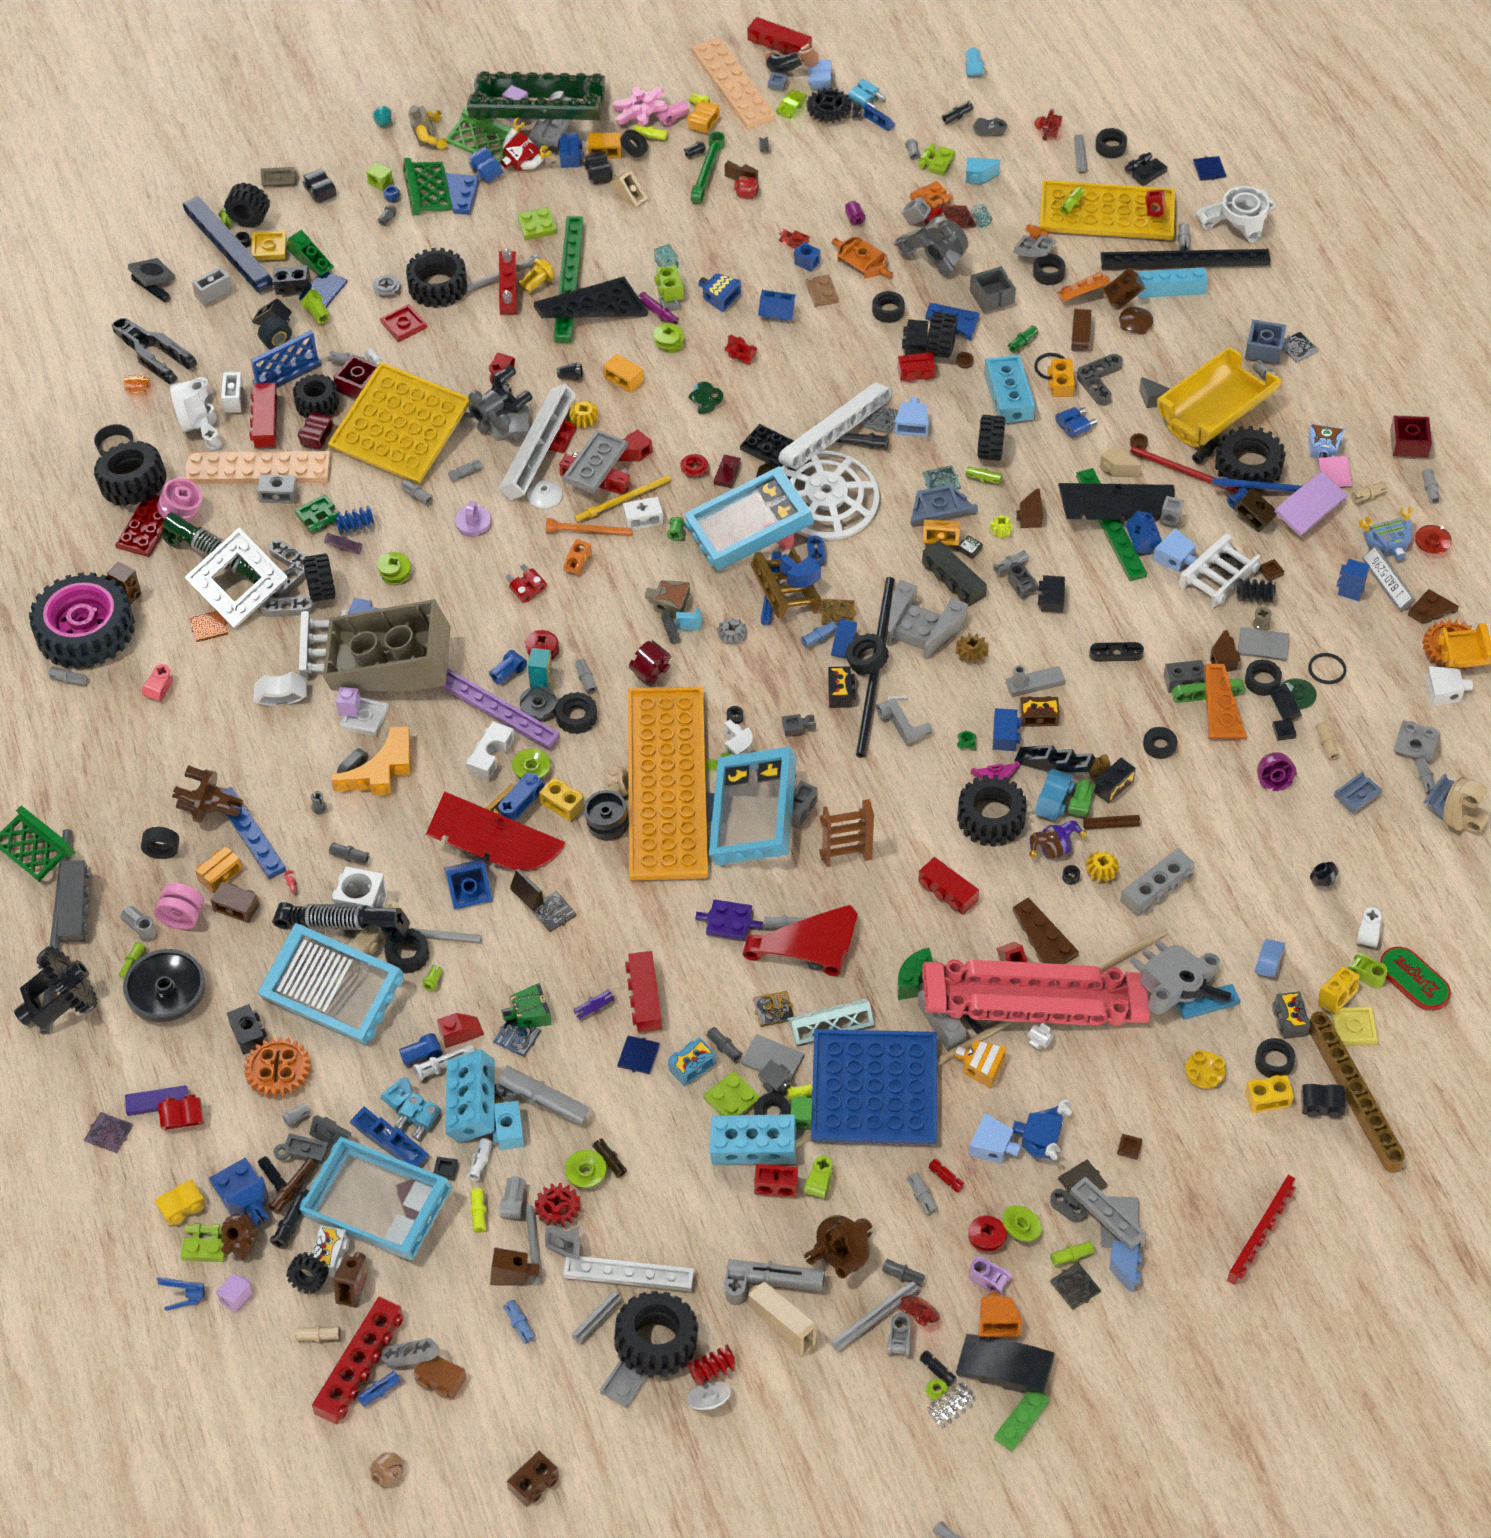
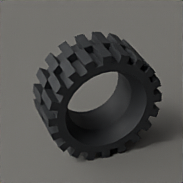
M431 248V251L428 252L427 249L422 250L423 254L417 253L415 254V259L411 258L409 260L410 264L407 263L406 266L408 290L411 298L417 300L418 304L424 303V307L428 308L430 305H433V308H438V305H442L444 308L447 307V303L453 305L455 304V299L459 301L462 299V295H465L467 286L466 267L463 258H460L458 253L453 254V250L450 249L448 252H445V248H440V251H436V248ZM433 275H445L451 278L439 284L423 282Z
M983 775L982 780L976 777L973 779V784L968 782L965 785V789L962 788L958 801L957 822L959 821L960 830L963 829V834L966 837L971 835L970 841L975 843L977 840H980V845L985 846L986 842H988L990 847H996L997 842H1000V845L1003 846L1006 845L1007 839L1011 843L1015 840V835L1019 836L1021 834V829L1024 828L1027 799L1025 795L1023 796L1021 787L1017 789V783L1014 781L1011 784L1008 783L1009 778L1003 777V780L998 779L999 775H993L992 779H989L988 775ZM994 799L1007 804L1010 811L999 818H988L978 813L974 805L981 800Z

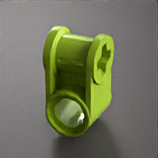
M1356 953L1352 965H1349L1347 969L1359 974V981L1373 988L1382 987L1385 983L1387 967L1365 954Z
M822 1155L814 1160L810 1175L806 1181L805 1194L823 1199L826 1198L833 1173L832 1161L829 1157Z

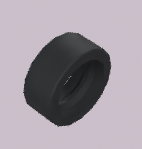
M1116 128L1101 130L1096 137V151L1106 158L1122 156L1127 147L1126 134ZM1106 140H1113L1120 144L1116 146H1109L1104 144L1103 142Z
M1048 254L1047 256L1035 259L1033 263V277L1036 281L1044 285H1055L1063 280L1065 276V262L1061 257L1055 254ZM1052 266L1057 268L1058 271L1047 273L1040 270V268Z
M883 291L873 298L872 313L877 320L884 323H893L903 317L905 302L900 294L893 291ZM885 303H890L896 305L898 308L887 311L881 309L879 306Z
M1255 660L1247 667L1245 674L1246 687L1256 695H1270L1269 691L1280 686L1282 677L1280 667L1270 660ZM1256 672H1266L1274 678V681L1271 683H1260L1252 675Z
M151 827L143 832L141 850L147 856L155 859H169L178 853L180 837L172 829Z
M1266 1039L1257 1048L1255 1056L1256 1068L1262 1075L1268 1078L1275 1075H1289L1295 1062L1294 1048L1283 1039ZM1271 1050L1279 1051L1285 1055L1287 1063L1279 1067L1271 1066L1263 1059V1054Z

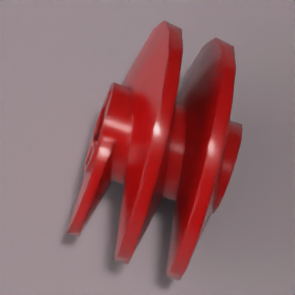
M536 630L526 637L525 645L528 655H530L532 648L550 650L551 660L558 655V638L552 632Z
M979 1216L969 1226L968 1239L976 1250L993 1252L1004 1245L1007 1230L1004 1224L994 1216Z

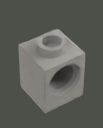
M922 197L908 202L901 214L910 225L925 220L931 208Z
M1166 496L1160 523L1178 527L1182 516L1184 500Z

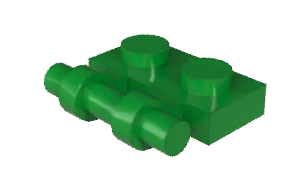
M324 494L295 509V515L304 525L312 523V525L307 527L308 531L312 533L322 530L323 526L329 523H335V516L337 518L340 511L331 512L335 510V505ZM324 515L326 516L325 518L318 520V518Z

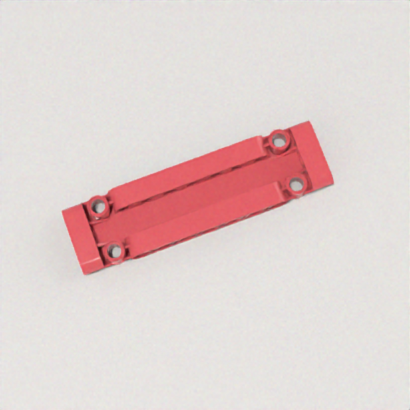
M951 959L947 962V965L939 962L923 963L922 978L926 1013H946L952 1018H960L966 1014L976 1020L1076 1025H1103L1108 1021L1113 1026H1120L1124 1022L1148 1023L1150 1011L1148 1008L1147 989L1140 982L1142 973H1123L1121 969L1111 967L1106 973H1101V969L1097 966L970 960L963 964L958 959Z

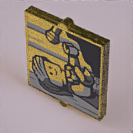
M787 991L753 997L756 1009L755 1015L758 1017L760 1027L788 1022V1018L794 1017L793 1003L790 1002Z

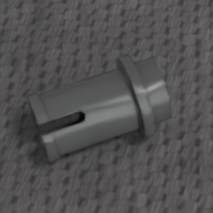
M389 205L384 208L385 211L377 219L380 225L386 226L391 218L396 216L397 210L394 206Z
M315 791V797L313 793L311 794V809L316 814H322L327 809V804L324 802L322 792Z

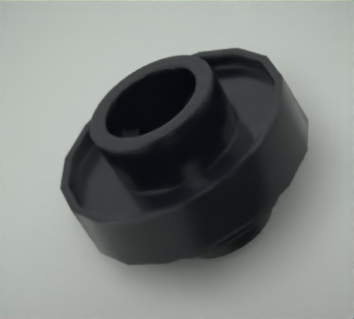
M1333 862L1320 863L1311 872L1310 880L1315 886H1330L1334 883L1339 870Z

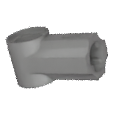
M127 906L123 909L120 915L121 920L138 933L141 940L151 941L156 937L157 931L151 917L144 915L134 906Z
M518 1176L507 1178L504 1198L500 1202V1217L522 1218L523 1195L526 1184L524 1179Z

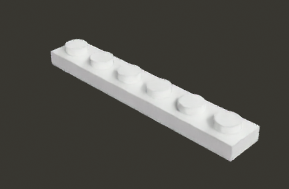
M566 1256L563 1277L568 1279L688 1292L692 1290L694 1276L693 1268L579 1256L578 1260Z

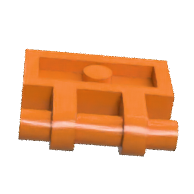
M938 181L910 193L911 200L922 197L931 209L948 204L949 201L953 200V196L951 193L946 195L947 190Z

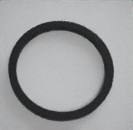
M1045 353L1036 359L1034 368L1040 377L1051 380L1050 376L1042 374L1037 368V364L1042 358L1054 356L1066 359L1057 353Z
M1320 653L1311 658L1308 670L1316 681L1323 684H1335L1345 677L1346 665L1337 655ZM1331 657L1341 663L1343 674L1335 680H1323L1313 673L1311 665L1317 658Z

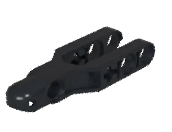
M120 318L112 323L113 332L122 338L125 344L136 351L138 363L168 384H172L178 377L167 367L166 363H161L146 348L151 346L157 347L188 370L197 365L195 357L163 333L147 332L127 318Z

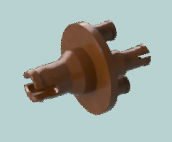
M190 765L187 766L185 777L200 781L201 784L197 790L193 791L178 786L174 788L173 792L175 794H172V798L178 799L176 803L177 809L192 813V819L196 823H200L207 812L219 811L239 816V808L230 805L242 808L243 800L223 793L216 786V771L201 770Z
M841 1215L829 1216L818 1226L816 1233L817 1243L813 1249L805 1253L804 1258L809 1257L805 1261L810 1265H814L818 1260L824 1258L835 1268L837 1276L845 1279L850 1273L861 1269L868 1261L870 1250L867 1238L872 1234L869 1231L873 1227L871 1222L865 1218L857 1219L854 1222Z

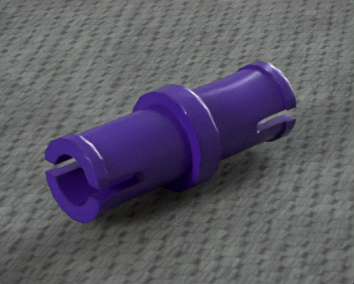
M608 989L594 998L590 997L587 1002L574 1008L575 1014L583 1010L576 1017L581 1020L594 1011L597 1013L601 1007L615 1001L613 995L605 999L606 996L612 994L611 991Z

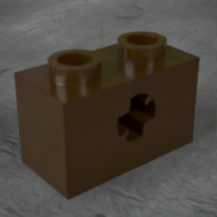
M1253 488L1248 490L1233 506V509L1258 533L1277 515L1274 512L1276 509Z

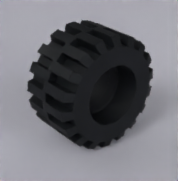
M237 183L231 188L224 204L225 213L228 214V217L233 222L238 223L240 226L244 225L248 228L251 226L253 228L263 222L270 207V200L267 194H264V191L259 189L258 186H253L250 183Z
M934 312L928 332V353H933V356L946 358L951 356L957 330V317L955 314Z
M323 374L306 375L305 378H300V381H297L293 387L296 411L299 412L300 416H304V418L309 417L312 412L328 416L330 414L333 415L335 413L334 410L338 409L337 387L334 380H331L329 376L325 377Z
M982 415L978 439V459L1001 460L1006 422L1004 416Z
M323 553L304 557L303 564L312 602L334 599L336 593L329 556Z

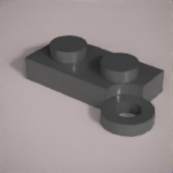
M289 1133L285 1144H279L275 1147L274 1156L278 1160H286L289 1156L302 1160L310 1158L316 1163L323 1164L329 1149V1143ZM282 1149L286 1150V1153L283 1155L278 1153Z

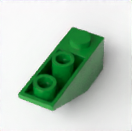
M302 229L288 238L286 248L299 262L305 266L307 265L309 269L322 276L334 268Z

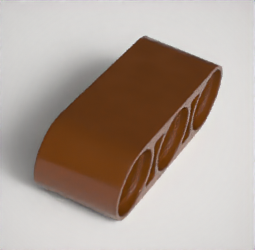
M1074 308L1071 349H1089L1092 310Z

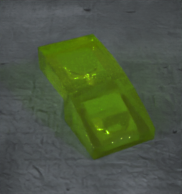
M792 89L778 106L777 114L792 119L797 108H801L807 94Z

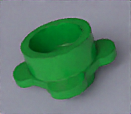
M963 731L958 734V748L974 749L976 747L974 743L976 735L974 733Z

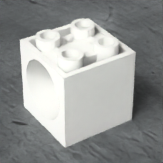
M346 866L344 872L339 875L338 888L333 891L332 901H334V904H364L369 907L382 908L388 896L384 874ZM358 895H366V896H364V897H362V898H357V899H354V898H353V897L358 896Z

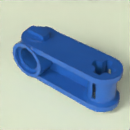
M535 773L524 774L521 780L499 803L500 815L516 821L532 802L539 797V792L545 787V782L540 780L539 776Z

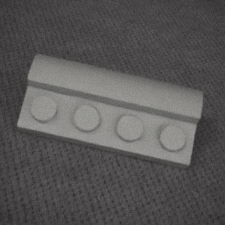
M563 91L554 92L549 100L560 98L562 101L573 99L564 97ZM538 119L528 138L539 150L544 145L557 147L571 120Z

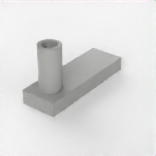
M1018 665L1014 668L1013 677L1006 678V685L1011 697L1062 686L1066 682L1060 666L1025 674V668Z

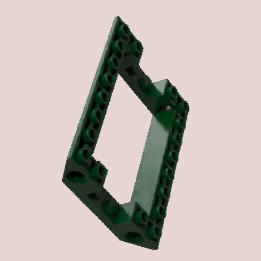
M482 71L477 73L474 81V92L470 94L467 101L469 118L600 120L605 98V76L599 73L585 75L584 73H577L576 75L560 73V75H553L551 72L537 74L536 72H529L528 74H521V72H512V74L496 72L494 74ZM511 85L528 92V98H521L520 100H513L510 97L504 99H497L495 97H503L502 95ZM563 91L564 97L573 99L562 101L560 98L546 100L545 98H550L554 92Z

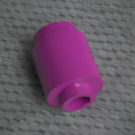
M850 201L846 204L845 213L852 225L862 224L866 216L860 204L856 201Z

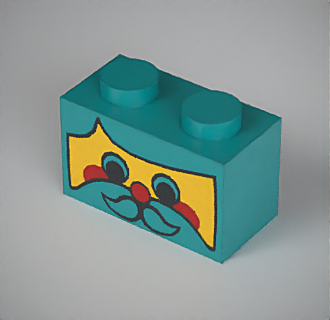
M532 648L527 665L530 688L533 687V689H539V686L549 688L552 677L550 650Z

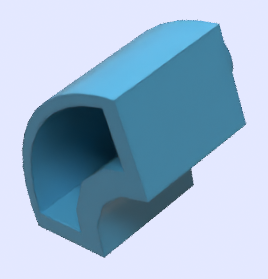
M1051 769L1038 797L1034 814L1055 821L1059 815L1063 816L1066 809L1064 804L1068 793H1072L1075 782H1072L1074 775Z

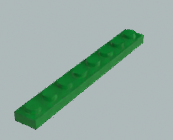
M1093 468L1076 472V478L1079 483L1101 484ZM1098 520L1129 582L1146 578L1147 572L1121 521Z

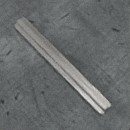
M909 1282L834 1338L831 1341L834 1350L840 1351L917 1293L919 1288L916 1283Z

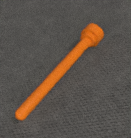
M547 518L546 532L549 533L557 530L632 535L633 533L631 528L559 523L554 518Z

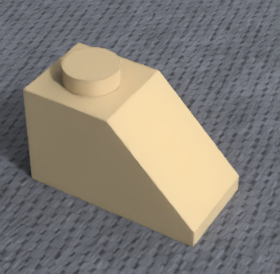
M631 170L621 173L610 181L618 196L633 207L648 199Z
M1115 444L1101 454L1099 467L1112 477H1139L1142 464Z

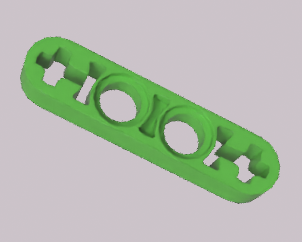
M1229 679L1233 697L1245 692L1242 679ZM1205 682L1179 685L1171 691L1173 700L1177 703L1206 700Z

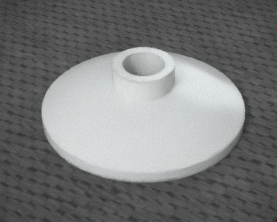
M546 480L532 484L527 491L528 502L540 509L556 506L563 496L562 489L558 484Z
M723 1382L704 1383L702 1387L699 1385L688 1394L687 1401L689 1406L694 1409L710 1410L726 1402L730 1397L731 1391L729 1386Z

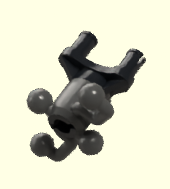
M508 365L501 372L495 373L492 376V388L484 395H481L479 391H472L468 396L472 404L468 407L469 411L466 410L462 417H475L479 421L477 429L481 433L489 432L491 429L490 422L501 432H509L510 417L506 414L497 417L496 413L503 408L518 413L533 398L527 390L517 398L511 394L512 389L511 387L508 389L510 385L506 383V380L516 374L513 366Z

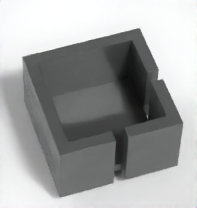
M1002 266L971 275L970 291L983 313L997 309L998 305L1004 307L1015 303L1016 288L1011 280L1008 279V275Z

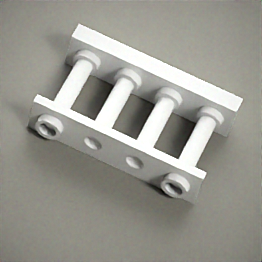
M1227 533L1180 574L1179 586L1185 589L1193 584L1212 597L1210 606L1212 609L1218 604L1221 605L1226 597L1237 588L1239 578H1242L1244 581L1260 568L1261 556L1257 554L1250 560L1233 549L1230 545L1232 536ZM1229 554L1245 566L1239 571L1221 559L1220 555ZM1212 564H1217L1234 576L1228 581L1209 567ZM1205 574L1222 585V587L1216 591L1197 577Z
M342 610V616L347 615L346 610ZM309 611L301 612L299 674L305 677L306 681H309V674H312V672L324 671V664H312L309 662V659L322 657L326 654V649H312L310 644H313V642H327L328 634L313 635L310 632L314 628L329 627V620L310 619Z

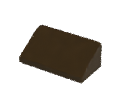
M517 869L510 889L531 910H535L544 904L542 890L520 869Z

